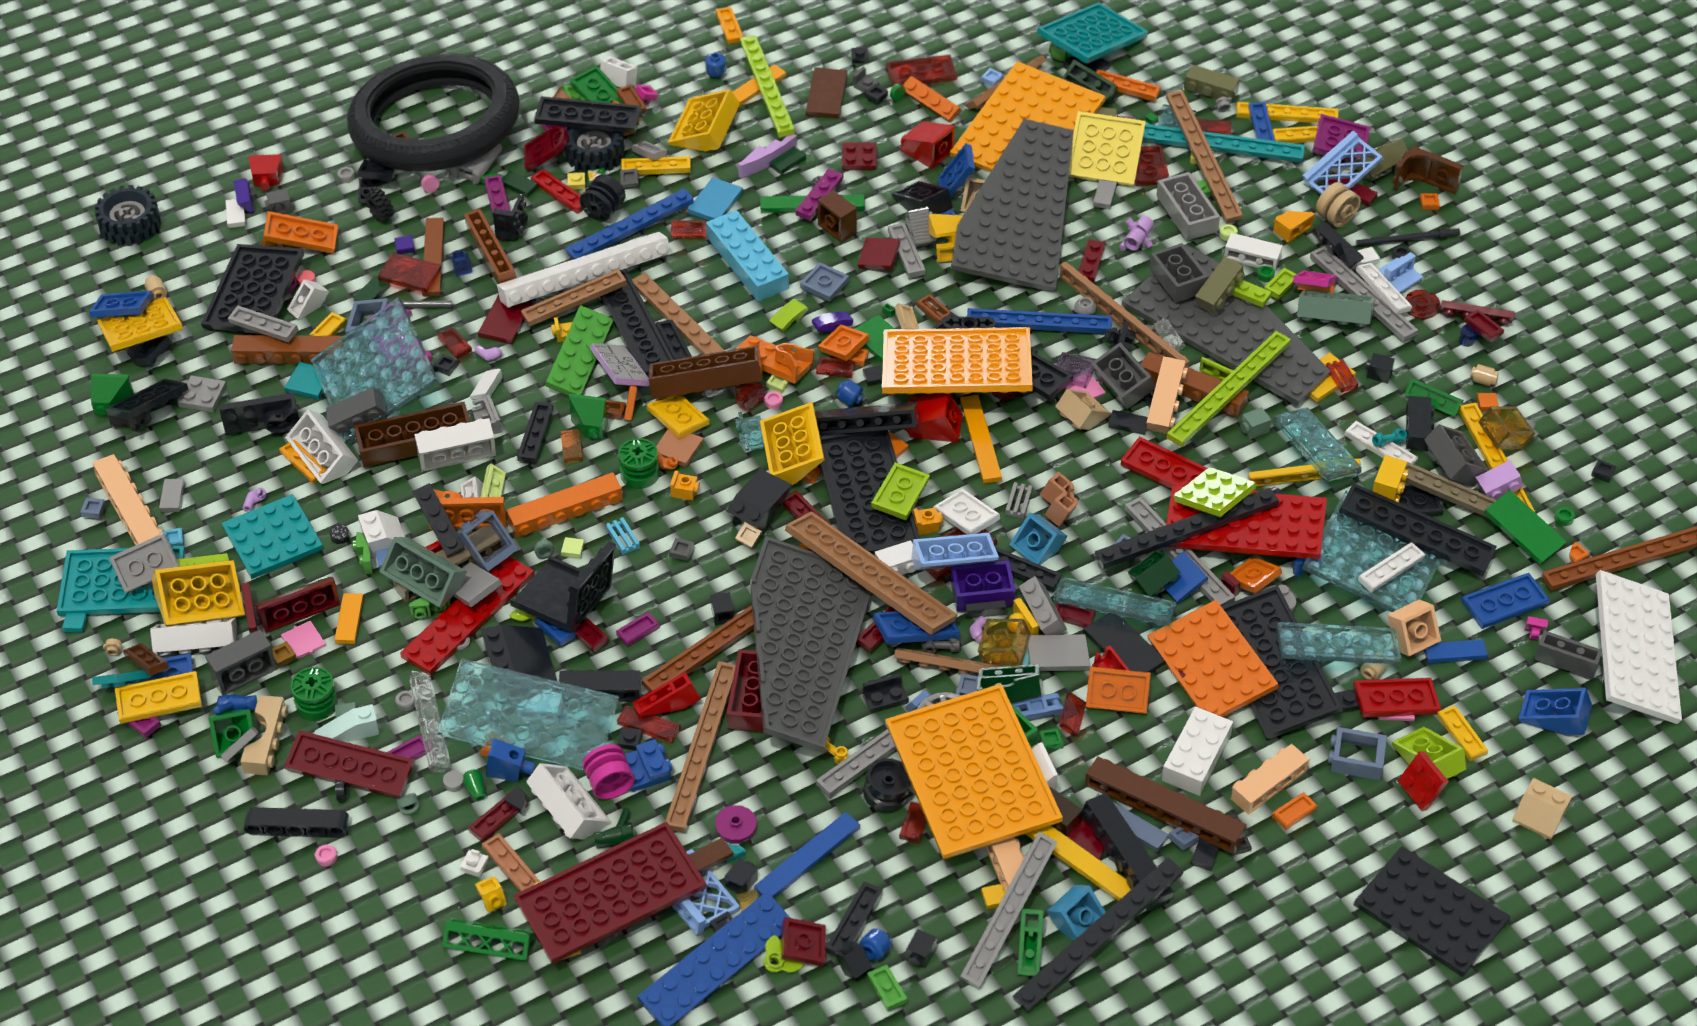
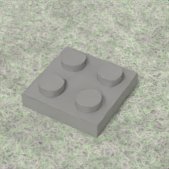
M190 376L187 382L189 390L182 393L178 400V406L214 413L227 387L226 381Z

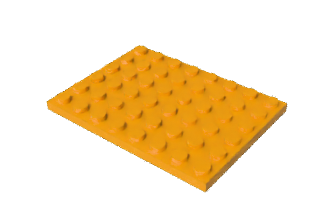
M1017 61L952 148L950 156L954 158L965 143L972 145L975 167L991 172L1023 119L1074 130L1078 111L1096 114L1105 102V96Z
M1030 327L884 330L882 394L1007 393L1017 391L1024 393L1033 391Z
M1002 684L885 719L888 731L943 859L1062 822L1061 812Z

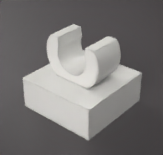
M469 850L460 865V871L480 877L489 862V858L481 854L480 851Z

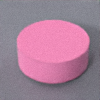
M426 175L421 180V186L426 192H434L439 187V181L435 175Z
M776 391L767 393L764 397L765 406L769 409L780 408L783 405V396Z
M331 845L320 846L315 852L317 863L321 866L334 864L337 860L336 849Z

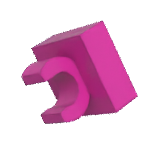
M650 85L636 86L635 91L647 105L651 100H657L658 94Z
M1528 616L1524 630L1530 631L1529 639L1538 640L1539 634L1543 633L1544 630L1546 631L1548 620Z

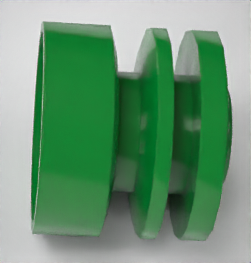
M643 438L631 439L622 444L618 451L620 477L623 483L630 488L644 489L657 482L659 478L658 450L655 444Z
M308 667L295 674L291 680L290 688L298 715L308 721H321L331 716L335 712V705H338L337 693L331 673L320 667Z

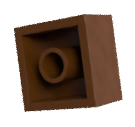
M832 190L818 199V226L842 243L857 234V208L842 195Z

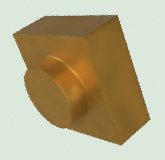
M287 641L272 648L278 668L297 659L296 654Z

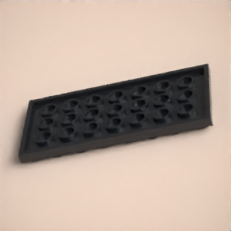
M888 430L834 434L820 437L825 460L819 465L837 530L873 555H875L876 551L910 540L913 544V539H920L912 511L907 520L871 508V502L894 463H898Z
M1278 585L1221 606L1278 683V689L1249 703L1266 740L1343 712L1337 696Z

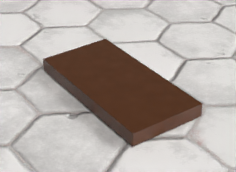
M814 69L806 107V116L839 119L848 70Z

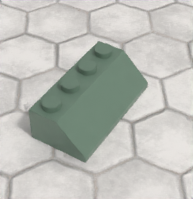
M1303 290L1299 295L1297 317H1302V320L1308 321L1312 320V318L1320 319V322L1326 323L1333 320L1343 325L1351 322L1356 323V326L1365 327L1367 324L1370 325L1372 321L1376 297Z
M408 537L393 538L379 571L438 607H442L460 590L467 573L464 569Z

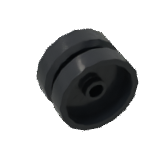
M882 758L870 765L863 787V797L872 808L881 812H894L905 805L911 783L902 762L893 758Z

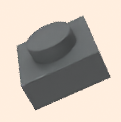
M637 168L620 170L623 188L639 186Z
M675 538L669 551V557L688 561L694 549V542Z

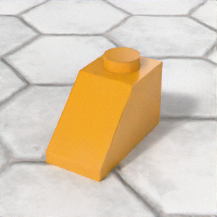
M1287 211L1276 217L1273 232L1289 243L1313 227L1315 214L1313 212Z

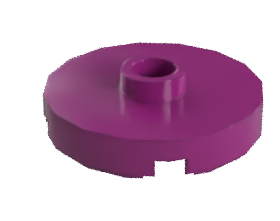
M741 805L725 807L718 813L715 819L716 832L720 838H723L725 842L730 844L743 843L744 840L752 838L756 832L757 820L754 813L749 808Z

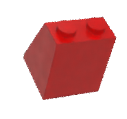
M923 121L909 133L903 135L901 138V152L933 169L950 155V151L954 147L955 126Z
M932 393L908 398L907 403H918L920 415L917 427L903 428L907 431L910 438L959 442L963 414L951 393Z

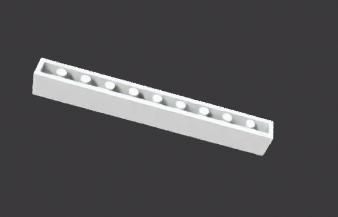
M656 232L497 284L500 301L507 307H511L601 277L617 269L622 270L670 254L668 238L662 233Z

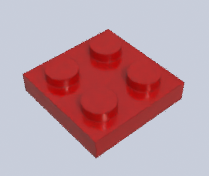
M1424 751L1417 753L1397 780L1421 811L1429 809L1449 782Z

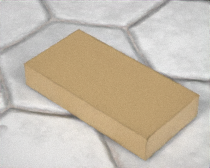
M897 303L895 311L901 329H919L913 308Z

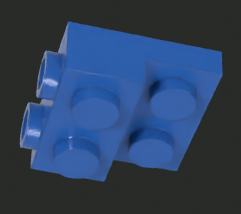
M656 739L636 745V751L624 754L635 779L633 786L630 788L631 793L670 780L671 762L669 759H664V747L662 743L658 744Z

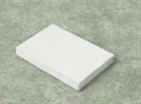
M964 489L933 506L936 508L937 513L941 512L945 520L967 535L977 534L1000 519L998 512Z

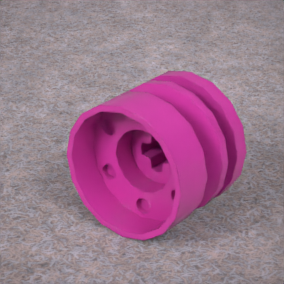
M602 745L590 751L583 759V770L597 798L604 800L613 799L623 795L633 786L635 781L634 775L627 764L622 748L618 745Z

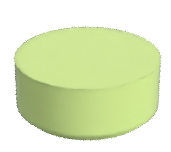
M1230 224L1223 225L1220 228V238L1228 241L1231 233L1237 234V228Z

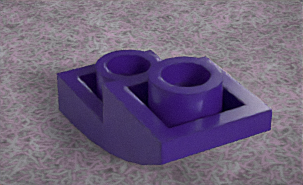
M832 312L812 319L811 323L819 332L826 333L827 331H834L835 326H852L854 319L848 312Z

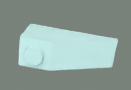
M373 704L351 709L315 730V734L344 742L379 735Z

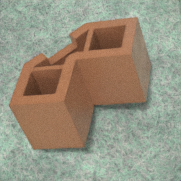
M1060 472L1048 480L1040 493L1051 504L1045 516L1058 527L1069 519L1078 505L1077 498H1074L1073 494L1075 490L1073 483Z

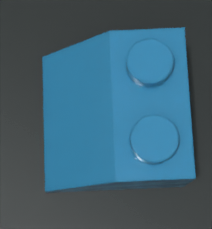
M1029 513L1009 545L1031 562L1041 565L1059 551L1068 536L1041 515Z
M1074 885L1047 910L1056 928L1072 941L1106 913L1093 890L1088 885Z

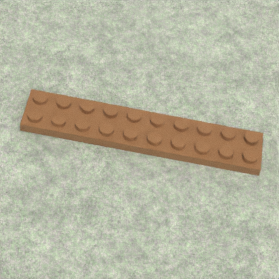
M812 511L786 524L785 531L930 635L956 621L958 614Z

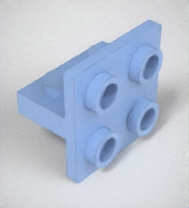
M1411 252L1392 260L1378 269L1399 293H1402L1423 278L1421 274L1413 269L1416 256Z

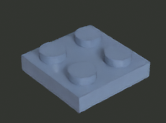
M819 262L800 282V288L830 302L849 282V275Z

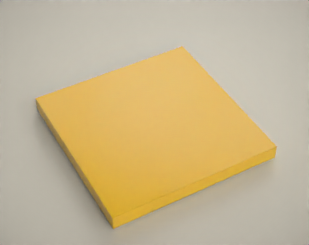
M166 297L150 301L143 313L138 316H108L103 319H96L112 352L183 329L181 321Z

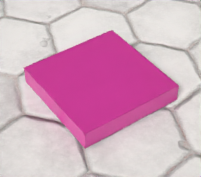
M1302 271L1293 277V283L1329 287L1337 282L1336 275Z

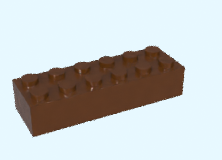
M759 346L650 364L648 378L653 399L658 398L662 400L669 396H684L692 392L702 393L710 389L720 390L727 386L738 387L745 383H758L762 381L763 375Z
M464 401L354 425L363 467L417 456L415 434L421 431L437 430L440 427H451L459 423H469L470 419Z

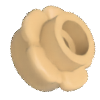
M107 639L103 649L106 650L108 655L117 656L118 653H122V642L118 639Z

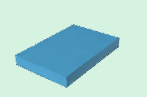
M712 177L694 200V203L688 208V213L709 221L728 213L743 193V187Z

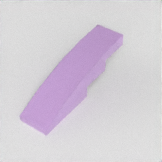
M797 135L787 136L781 142L775 139L766 148L758 146L738 164L739 177L744 178L770 167V161L792 147H797Z

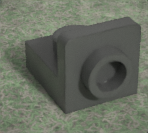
M862 67L853 75V88L863 93L874 84L879 85V81L866 75L865 67Z

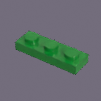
M1411 378L1404 394L1405 396L1431 398V405L1435 409L1454 417L1457 416L1464 401Z

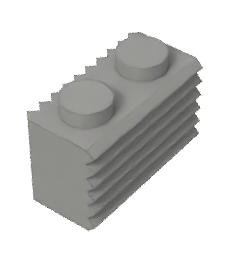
M928 207L907 211L905 214L910 236L916 248L933 245L937 239L929 234V215L932 212H929Z

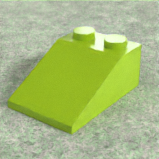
M1422 727L1392 741V746L1408 764L1411 763L1418 752L1424 751L1447 779L1466 770L1464 748L1426 727Z

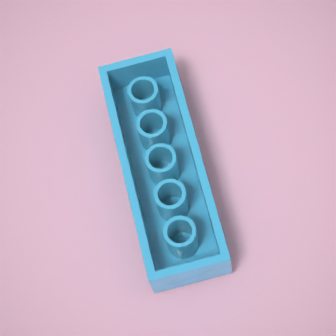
M737 210L706 222L708 240L758 302L789 289L788 272Z

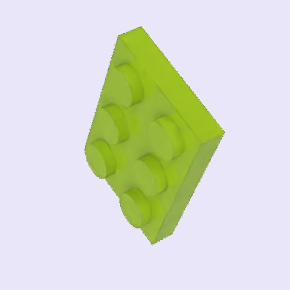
M895 462L871 502V508L907 520L929 482L930 475Z

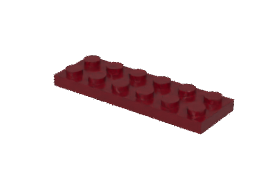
M299 730L284 768L288 771L331 782L343 780L347 786L400 798L403 795L415 761L412 758Z

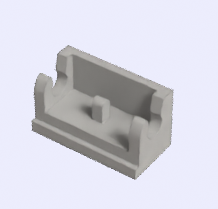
M490 394L486 395V397L475 399L472 402L473 405H481L471 409L474 419L489 418L493 434L501 433L500 418Z

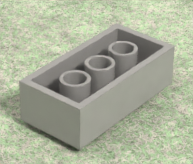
M1190 172L1158 180L1156 196L1186 241L1218 232L1220 215Z

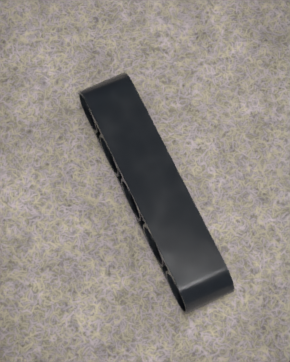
M252 807L247 810L243 830L247 834L260 836L342 838L346 835L349 814L343 810Z

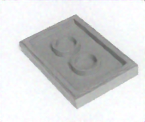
M165 533L109 557L125 593L151 583L154 571L157 569L180 567Z
M470 562L462 568L467 573L460 590L453 596L472 607L500 587L502 583L497 577Z
M1085 634L1026 635L1029 664H1040V671L1090 669Z

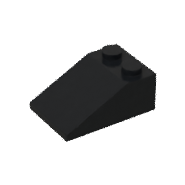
M917 181L891 193L892 197L907 211L928 207L929 212H932V214H941L953 208L948 188L922 181Z
M759 469L735 495L726 512L734 520L742 524L746 522L761 530L762 534H765L793 485Z

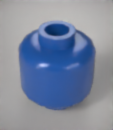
M716 52L709 54L705 58L706 73L713 78H719L725 74L727 69L725 56Z
M852 380L842 381L836 390L837 399L848 407H852L855 404L859 405L864 398V395H862L863 388Z
M880 929L868 931L859 942L871 961L882 959L891 948V940L888 934Z

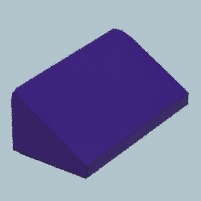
M247 179L235 180L234 188L237 204L249 213L254 214L252 194Z

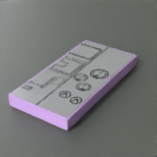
M591 343L590 350L616 385L649 386L647 375L625 345Z

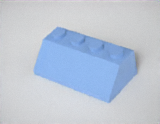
M989 533L913 539L912 561L916 570L988 563L999 559Z

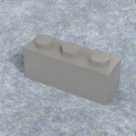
M1036 576L1019 586L1040 629L1046 635H1059L1067 630L1046 587Z

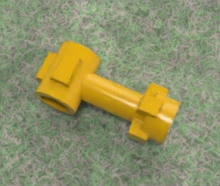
M827 737L824 750L835 756L834 761L838 765L849 757L848 750L844 746L836 748L829 743L830 738Z

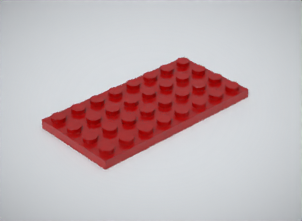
M1172 486L1166 525L1204 512L1174 501V494L1183 488L1182 486ZM1275 494L1279 499V506L1166 547L1320 559L1327 498Z

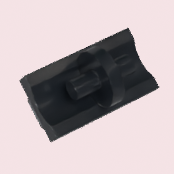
M1124 321L1122 329L1117 330L1115 327L1108 329L1105 332V338L1110 344L1114 343L1113 347L1121 342L1130 352L1132 345L1129 343H1132L1136 332L1128 329L1129 323Z

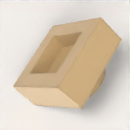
M745 522L735 539L753 549L762 531Z

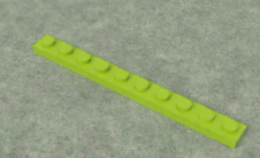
M756 35L740 38L741 46L778 137L794 135V126Z
M1275 331L1167 432L1166 438L1182 447L1290 345L1291 339Z

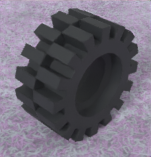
M377 188L365 195L366 206L377 221L383 222L394 215L391 200L388 199V196L385 195L382 189Z

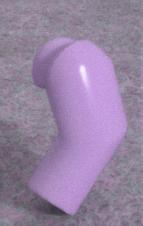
M479 345L475 349V353L486 361L498 359L503 355L502 350L496 347L485 349Z
M258 488L249 492L242 507L243 510L246 512L252 511L253 505L265 498L266 490Z
M980 616L969 629L971 637L978 643L985 639L982 628L987 624V620L983 616Z

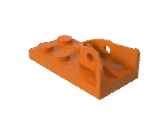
M268 211L262 246H292V248L295 246L334 254L338 225Z
M750 335L736 348L758 345L763 371L794 384L813 367L814 349L798 347L795 344L782 343L776 346L773 343H768Z
M434 490L454 529H461L460 526L465 522L475 520L476 514L482 510H493L504 528H507L504 497L464 498L457 492ZM485 520L476 528L487 526L490 523L488 520Z

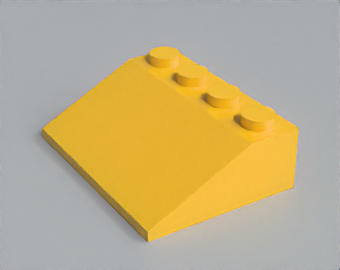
M731 89L689 98L668 144L705 152L719 149L740 105Z
M812 402L760 420L770 474L793 485L825 460Z
M234 560L157 569L154 571L152 583L165 626L245 616Z

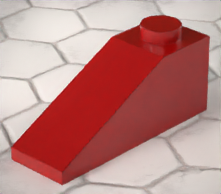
M684 672L637 699L633 704L641 717L682 710L699 701L701 697L687 673Z

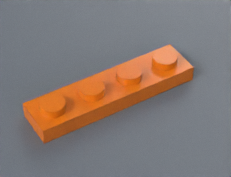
M1099 69L1096 72L1116 84L1118 87L1117 92L1155 102L1161 90V86Z
M912 76L903 85L907 95L950 123L961 111L959 106Z

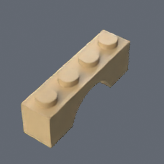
M259 695L255 715L258 724L265 727L266 731L259 740L245 745L240 762L244 774L268 776L270 768L274 766V752L278 751L279 748L278 738L279 734L283 733V720L288 715V706L285 705L283 697Z

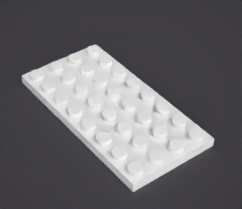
M1599 570L1596 573L1606 700L1678 724L1682 720L1669 594Z

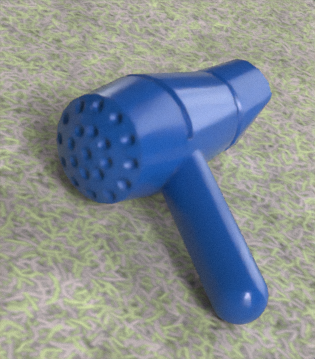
M228 694L219 696L216 703L217 707L213 709V713L219 715L230 710L246 709L255 711L257 695L246 697Z

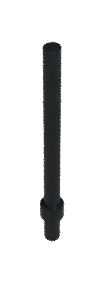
M1446 228L1431 232L1356 240V247L1431 238L1446 239L1449 236L1460 235V229L1446 230Z

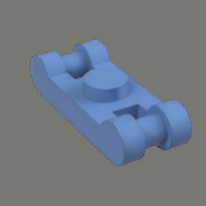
M1058 693L1011 703L1028 720L1051 715L1061 716L1065 713L1064 706L1060 704L1061 698Z

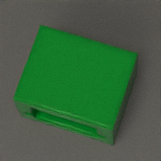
M1150 112L1145 116V121L1148 124L1155 125L1158 123L1159 117Z
M886 303L882 306V313L891 318L895 315V307Z

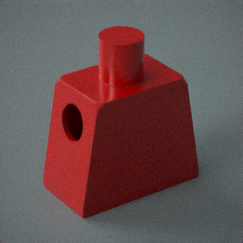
M282 154L249 156L255 187L267 191L270 189V186L279 185L284 170Z

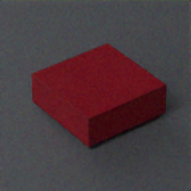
M1228 571L1222 573L1221 582L1236 597L1239 594L1241 582Z

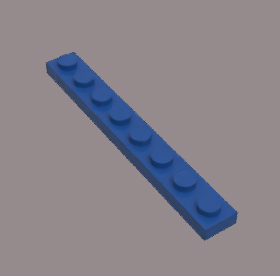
M683 188L567 247L566 253L574 260L601 251L693 204L694 198Z
M967 309V317L993 318L996 322L995 328L1030 327V330L1105 334L1112 327V316Z

